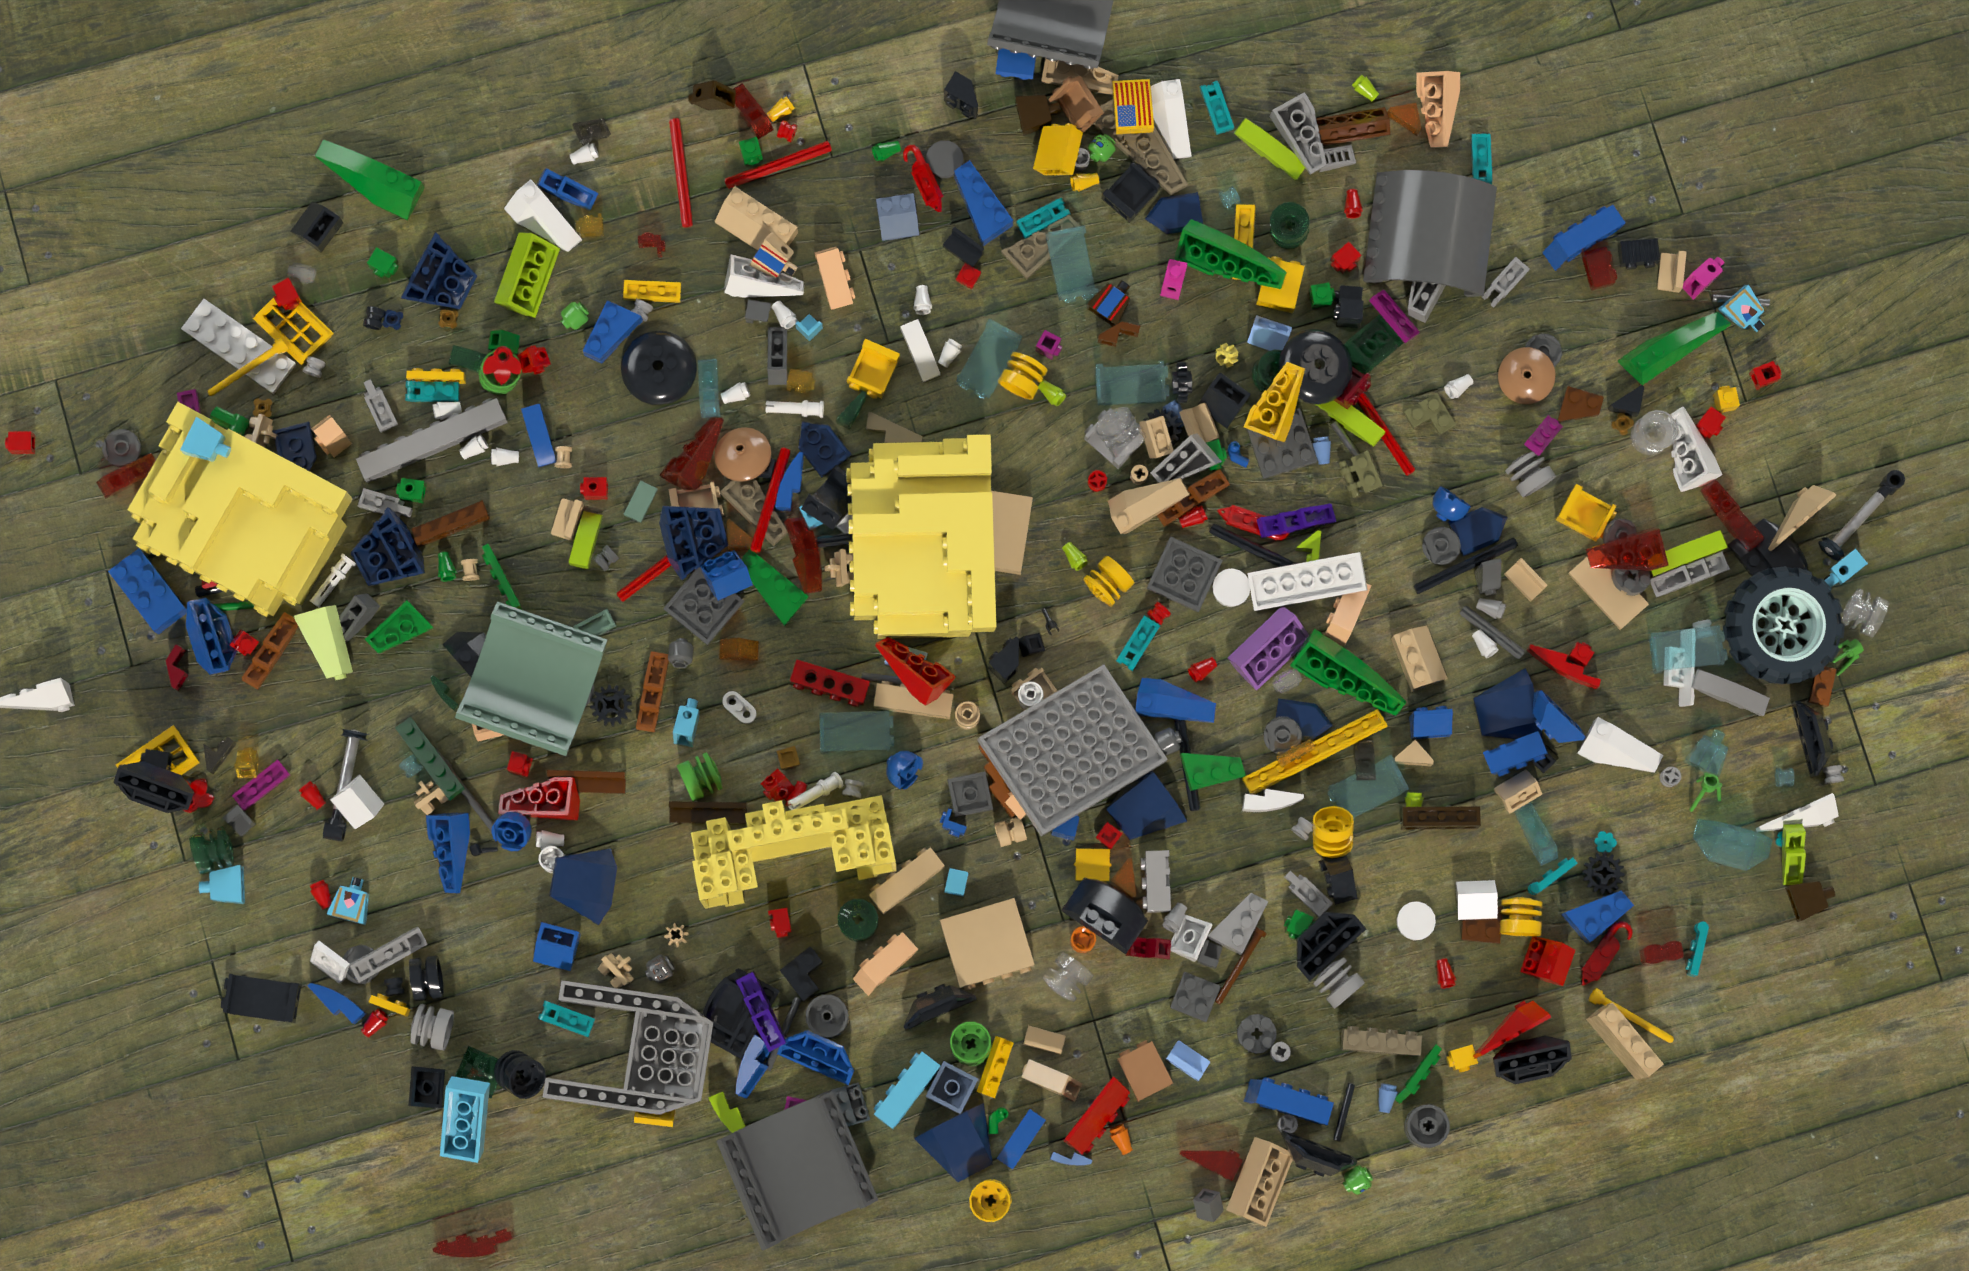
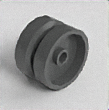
M821 995L814 998L808 1005L806 1022L814 1034L826 1039H832L839 1036L846 1029L849 1022V1013L845 1003L838 997ZM826 1013H830L831 1018L829 1020H825L823 1018V1015H826Z
M1421 1105L1412 1109L1404 1121V1132L1407 1139L1413 1145L1420 1148H1433L1440 1145L1447 1138L1450 1131V1122L1446 1113L1434 1105ZM1428 1123L1429 1129L1425 1130L1426 1128H1423V1124Z

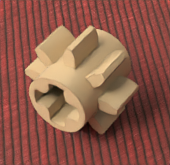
M674 923V928H666L669 934L665 935L664 938H670L668 945H672L674 942L679 948L680 942L687 943L684 936L689 935V933L682 931L685 927L684 925L678 928L676 923ZM678 931H680L679 934H680L681 938H680V939L675 938V939L673 940V937H674V936L672 935V933H673V932H676V933H677Z

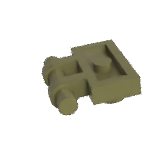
M1369 451L1352 457L1353 465L1348 467L1346 460L1339 463L1340 473L1345 477L1348 484V492H1351L1353 498L1360 496L1358 491L1360 487H1363L1365 493L1384 486ZM1354 471L1357 472L1360 480L1356 483L1351 474Z

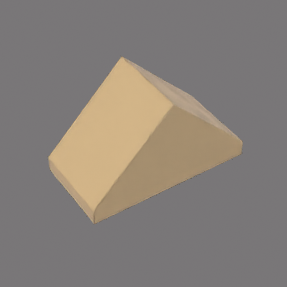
M1416 740L1393 759V764L1432 766L1434 762Z

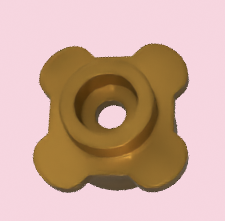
M442 309L440 311V321L438 322L439 326L442 328L445 326L452 329L456 328L458 312L456 310Z
M257 398L254 400L255 410L253 415L255 417H258L259 414H263L267 418L272 415L271 405L273 403L270 399L260 400Z
M1619 413L1616 421L1611 423V427L1620 431L1621 435H1626L1628 429L1634 425V421L1624 413Z

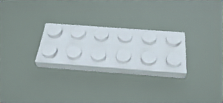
M206 299L202 300L181 328L238 370L272 348L270 344ZM276 353L245 375L274 394L296 366V363L284 354Z
M1361 552L1248 573L1254 611L1367 590Z

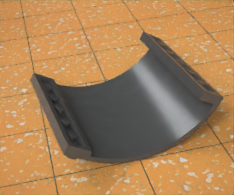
M999 0L987 45L997 50L1003 48L1008 49L1012 53H1027L1031 57H1046L1050 61H1065L1069 65L1080 64L1088 69L1098 68L1113 0Z
M1423 170L1377 172L1363 281L1366 283L1387 280L1427 282L1462 289L1467 297L1484 296L1497 187L1474 178L1444 172Z
M833 1091L789 1107L716 1141L762 1251L814 1225L853 1209L867 1207L878 1201Z

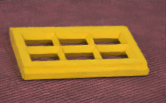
M272 298L253 319L274 340L281 337L289 348L287 352L302 366L307 361V358L313 356L334 333L302 302L290 314L285 316L276 307L277 303ZM272 309L283 318L277 326L266 317ZM296 312L307 322L301 330L289 320ZM286 322L297 332L291 340L279 330ZM310 326L321 335L315 343L304 334ZM300 336L311 345L305 353L293 343Z
M173 725L117 763L116 766L118 768L119 765L139 762L141 754L145 753L146 749L164 751L161 746L175 738L180 747L171 753L175 755L180 750H183L188 758L176 767L171 763L170 771L182 776L200 762Z

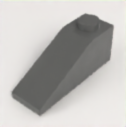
M768 327V385H787V329L784 327Z
M1501 558L1482 562L1474 572L1479 594L1485 593V596L1496 594V591L1500 589Z
M369 594L355 595L339 617L345 643L371 620L380 607Z

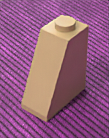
M1030 1059L1022 1071V1078L1074 1102L1082 1087V1083L1069 1075Z

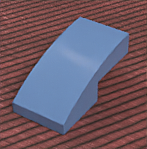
M1055 1152L1052 1153L1050 1160L1075 1166L1090 1165L1093 1161L1075 1152L1072 1159Z

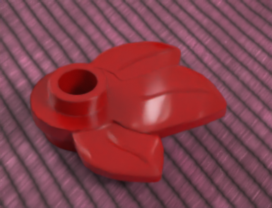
M500 346L494 351L493 356L486 358L484 361L483 373H493L495 379L503 385L508 381L511 373H521V364L518 359L513 357L512 351L508 347ZM501 352L506 354V358L503 360L499 357Z
M205 778L196 779L191 784L186 781L194 791V795L192 798L193 803L190 804L189 809H183V811L191 813L198 808H206L211 805L214 796L206 793L207 781Z

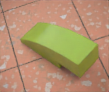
M583 511L569 559L571 566L589 569L603 515Z
M1802 823L1783 824V885L1803 883L1806 831Z
M724 1092L708 1097L714 1111L732 1133L746 1127L739 1108L730 1109Z

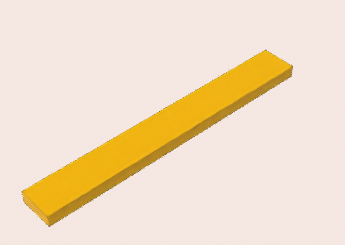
M1376 709L1243 777L1242 781L1249 793L1254 795L1386 728L1387 723L1380 711Z

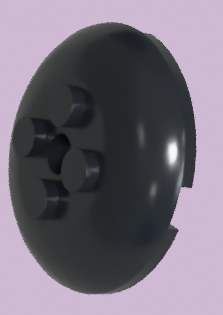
M1319 329L1301 331L1286 342L1280 353L1279 372L1286 362L1305 368L1298 396L1303 402L1310 404L1331 402L1342 395L1350 383L1352 377L1350 354L1342 341L1329 332ZM1314 362H1318L1321 365L1320 369L1315 367Z
M651 331L640 335L629 344L621 361V375L626 388L635 398L650 405L671 404L678 401L691 389L697 374L696 358L689 344L680 336L667 331ZM656 363H663L664 365L661 370H655L653 367Z

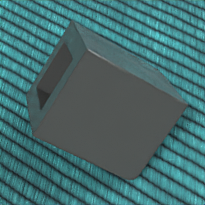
M748 300L745 315L746 323L753 324L754 320L768 322L771 303Z
M236 805L223 817L240 836H243L256 824L239 805Z
M1205 940L1197 963L1216 969L1222 947L1210 943L1209 940Z
M1203 1188L1193 1199L1196 1215L1199 1219L1215 1222L1224 1211L1220 1192Z

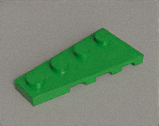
M490 545L482 546L484 551L482 557L486 565L491 564L493 569L489 571L494 580H499L500 585H498L502 596L506 595L508 598L505 601L506 604L523 610Z
M749 549L741 560L747 566L752 584L785 627L809 596Z

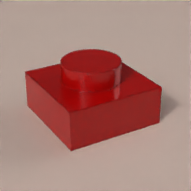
M965 263L956 281L973 289L982 272Z
M1107 822L1096 836V839L1109 849H1112L1123 833Z

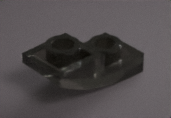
M1358 741L1354 743L1356 781L1376 780L1374 742Z

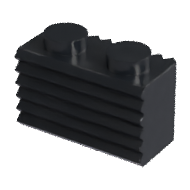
M1658 238L1621 241L1618 244L1620 267H1626L1627 270L1636 269L1637 266L1644 265L1645 268H1652L1660 262Z

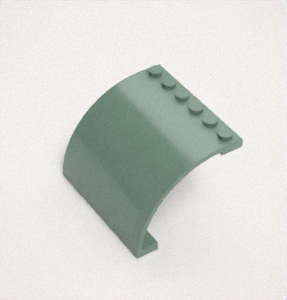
M497 602L491 614V623L478 662L455 718L566 756L589 698L607 639Z

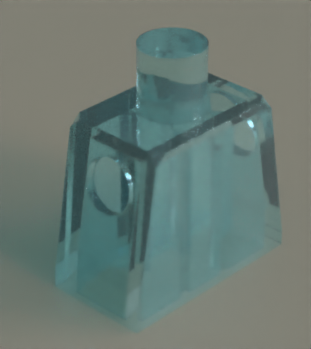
M1715 729L1711 738L1703 735L1683 762L1703 773L1707 772L1719 777L1728 751V747L1721 744L1725 734Z

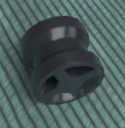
M403 978L384 980L387 988L385 996L405 994V989L402 988Z

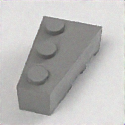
M1413 281L1408 304V315L1426 323L1446 285Z
M1169 850L1146 851L1144 858L1140 860L1141 870H1145V877L1141 878L1142 889L1146 890V897H1142V903L1147 913L1171 911Z
M1250 893L1207 938L1241 955L1268 901Z

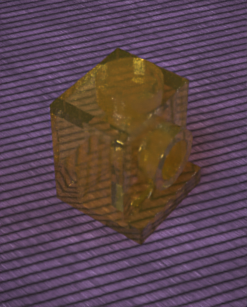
M598 213V217L585 215L576 221V232L580 233L581 238L604 236L601 213Z
M790 369L787 391L791 392L792 388L800 393L814 390L816 379H813V373Z
M249 747L238 750L235 762L237 778H257L259 765L257 750ZM243 767H251V769L242 770Z

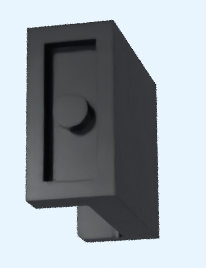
M1134 162L1130 164L1129 168L1109 189L1102 193L1101 198L1129 223L1160 191V182L1154 176L1150 177L1146 174L1143 166Z

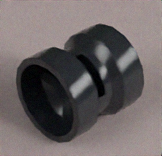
M367 306V317L363 321V326L373 330H381V320L384 318L386 311L381 308Z

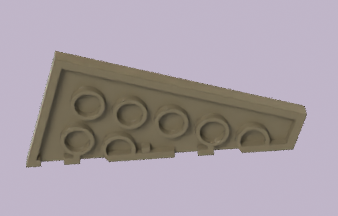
M1113 99L1100 106L1104 114L1092 125L1102 134L1110 136L1123 153L1136 164L1138 163L1146 170L1145 172L1150 177L1154 176L1160 182L1159 185L1170 195L1188 186L1155 126L1154 131L1151 133L1116 134Z

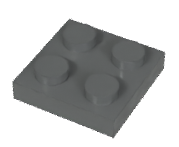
M985 772L947 779L955 818L993 810Z
M1184 972L1170 1008L1207 1022L1220 985Z

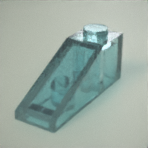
M717 359L698 360L701 418L720 417Z
M1532 803L1515 810V816L1539 864L1542 866L1558 859L1557 845Z

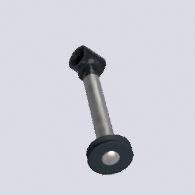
M1892 470L1884 476L1879 484L1880 488L1832 540L1822 537V541L1818 542L1821 550L1830 558L1840 561V557H1844V552L1840 547L1888 495H1893L1904 485V474L1899 470ZM1890 478H1894L1897 481V485H1893L1890 482Z
M342 729L343 734L341 736L348 737L337 793L351 782L359 739L367 740L366 736L369 734L361 733L357 730ZM335 805L332 817L328 818L324 824L323 838L343 842L347 824L343 820L344 816Z

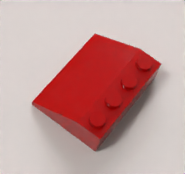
M1113 1076L1063 1141L1082 1155L1084 1152L1088 1154L1094 1147L1093 1140L1096 1137L1100 1139L1107 1130L1104 1128L1108 1121L1112 1123L1117 1117L1118 1113L1116 1110L1120 1106L1124 1108L1131 1099L1128 1097L1130 1092Z

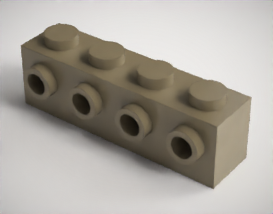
M1347 1026V1029L1342 1030L1340 1050L1419 1057L1421 1056L1422 1036H1417V1032L1406 1031L1404 1035L1398 1034V1030H1386V1033L1378 1032L1377 1028H1367V1031H1359V1027Z

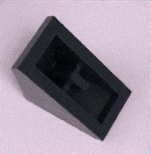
M1640 385L1612 403L1608 408L1609 411L1637 417L1640 413L1644 386Z

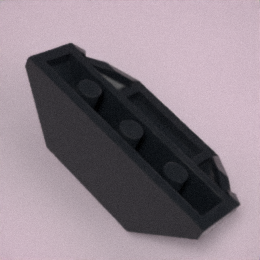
M456 632L442 644L471 678L486 635L483 632Z
M1795 701L1791 706L1810 778H1814L1820 774L1829 759L1833 749V742L1831 738H1828V723L1826 719H1823V715L1804 703Z
M144 761L119 765L113 782L116 786H119L120 790L129 800L165 813L177 812L183 809L188 810L194 795V791L180 774Z
M1324 912L1297 937V968L1308 981H1311L1366 930L1365 926L1354 914Z
M939 985L930 994L926 991L916 995L917 999L913 1001L904 1024L905 1031L974 1002L977 998L974 994L954 986Z
M1546 1035L1508 1043L1493 1057L1495 1075L1513 1084L1554 1076L1567 1062L1572 1060L1570 1042L1568 1040Z
M1283 1130L1281 1132L1291 1159L1296 1163L1295 1166L1300 1169L1306 1170L1309 1168L1314 1170L1313 1173L1324 1177L1325 1174L1333 1176L1357 1164V1160L1351 1155Z

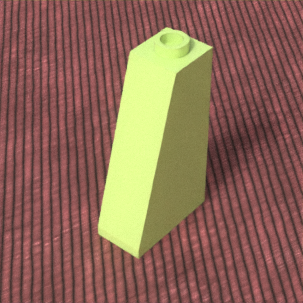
M336 605L295 615V621L326 678L334 677L335 680L347 678L346 674L352 673L353 670Z

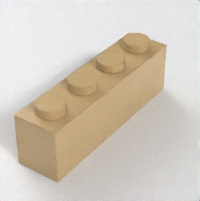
M881 681V684L877 683L874 709L950 719L953 694H950L949 690H945L937 700L925 706L910 694L904 684L893 686L892 682Z
M931 847L928 850L926 848L920 850L916 854V859L912 862L910 859L901 865L902 869L899 872L895 873L894 871L885 878L886 882L882 885L877 883L870 889L869 897L882 914H885L945 868V865Z

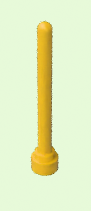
M281 337L274 341L275 343L272 345V348L210 388L208 395L214 396L276 353H285L289 348Z
M1595 988L1588 999L1591 1003L1595 1005L1603 1004L1604 1006L1614 1003L1628 1020L1668 1043L1674 1041L1672 1035L1606 998L1602 990Z

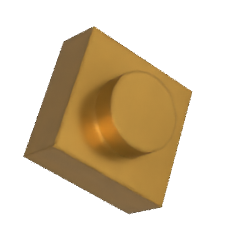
M795 746L777 751L782 770L800 765Z

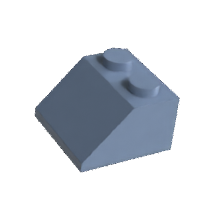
M913 193L876 199L882 241L919 236Z
M943 1061L926 1097L961 1114L978 1078Z

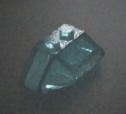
M1697 819L1693 839L1697 842L1708 861L1744 871L1769 858L1773 839L1756 831L1723 822Z

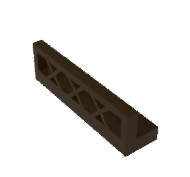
M669 801V823L706 824V821L725 817L728 824H747L745 813H747L748 805L744 802Z
M1480 806L1402 808L1401 830L1478 829L1481 826Z

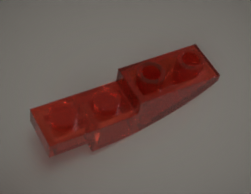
M1716 479L1700 490L1711 509L1735 539L1738 538L1749 551L1764 540L1765 537L1742 513L1740 506Z
M803 517L788 518L784 521L796 555L792 560L804 594L821 592V561L814 532L808 531Z
M507 1229L495 1232L496 1236L488 1238V1235L476 1238L477 1242L474 1243L473 1236L467 1237L465 1233L456 1236V1241L448 1243V1240L436 1243L437 1247L432 1249L433 1252L445 1256L480 1257L498 1253L497 1244L515 1238L512 1231L507 1232Z

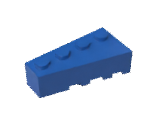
M970 160L954 170L955 181L983 247L1013 226V219Z
M1614 205L1608 208L1603 206L1596 211V215L1592 216L1590 214L1581 220V224L1574 223L1567 228V232L1563 233L1561 231L1553 236L1554 240L1542 253L1555 271L1566 260L1570 262L1582 250L1584 252L1589 250L1597 242L1599 243L1617 232L1626 223Z
M1266 1077L1263 1080L1250 1079L1244 1102L1260 1104V1107L1272 1110L1277 1109L1280 1113L1295 1115L1297 1118L1320 1125H1328L1334 1104L1328 1101L1329 1097L1317 1094V1097L1310 1095L1311 1092L1300 1088L1299 1091L1292 1090V1085L1281 1083L1280 1086L1274 1084L1275 1080Z

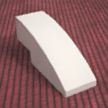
M917 319L900 326L922 381L926 382L940 376V371L919 320Z
M1265 789L1263 796L1245 794L1242 811L1267 812L1282 809L1302 801L1304 794Z

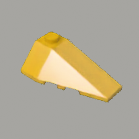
M1286 362L1273 379V383L1267 391L1265 390L1262 393L1260 400L1250 409L1244 428L1285 442L1292 425L1305 368Z

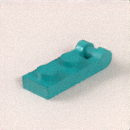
M1214 81L1211 85L1199 86L1216 135L1234 130L1219 82ZM1215 92L1216 95L1210 97L1209 93Z
M1472 134V178L1492 185L1491 134ZM1479 172H1485V177H1479Z
M1059 198L1017 220L1016 224L1024 238L1026 239L1037 231H1041L1054 222L1071 215L1069 209H1066L1064 206V200ZM1057 208L1060 213L1055 215L1053 209Z
M406 381L407 394H405V401L459 402V382ZM415 389H420V395L415 394Z
M1144 616L1116 662L1125 664L1129 670L1133 671L1161 625ZM1128 652L1135 655L1133 660L1126 657Z
M1564 858L1557 864L1559 866L1558 869L1554 872L1550 869L1542 875L1544 878L1542 881L1530 884L1527 888L1528 893L1531 895L1538 894L1578 863L1574 858L1569 860Z
M1704 921L1694 926L1696 937L1695 940L1691 941L1689 950L1692 951L1691 958L1687 959L1685 970H1688V976L1696 977L1699 973L1709 925Z
M544 1000V1008L542 1014L538 1016L539 1020L586 1037L590 1036L595 1018ZM551 1009L556 1011L554 1018L549 1017Z

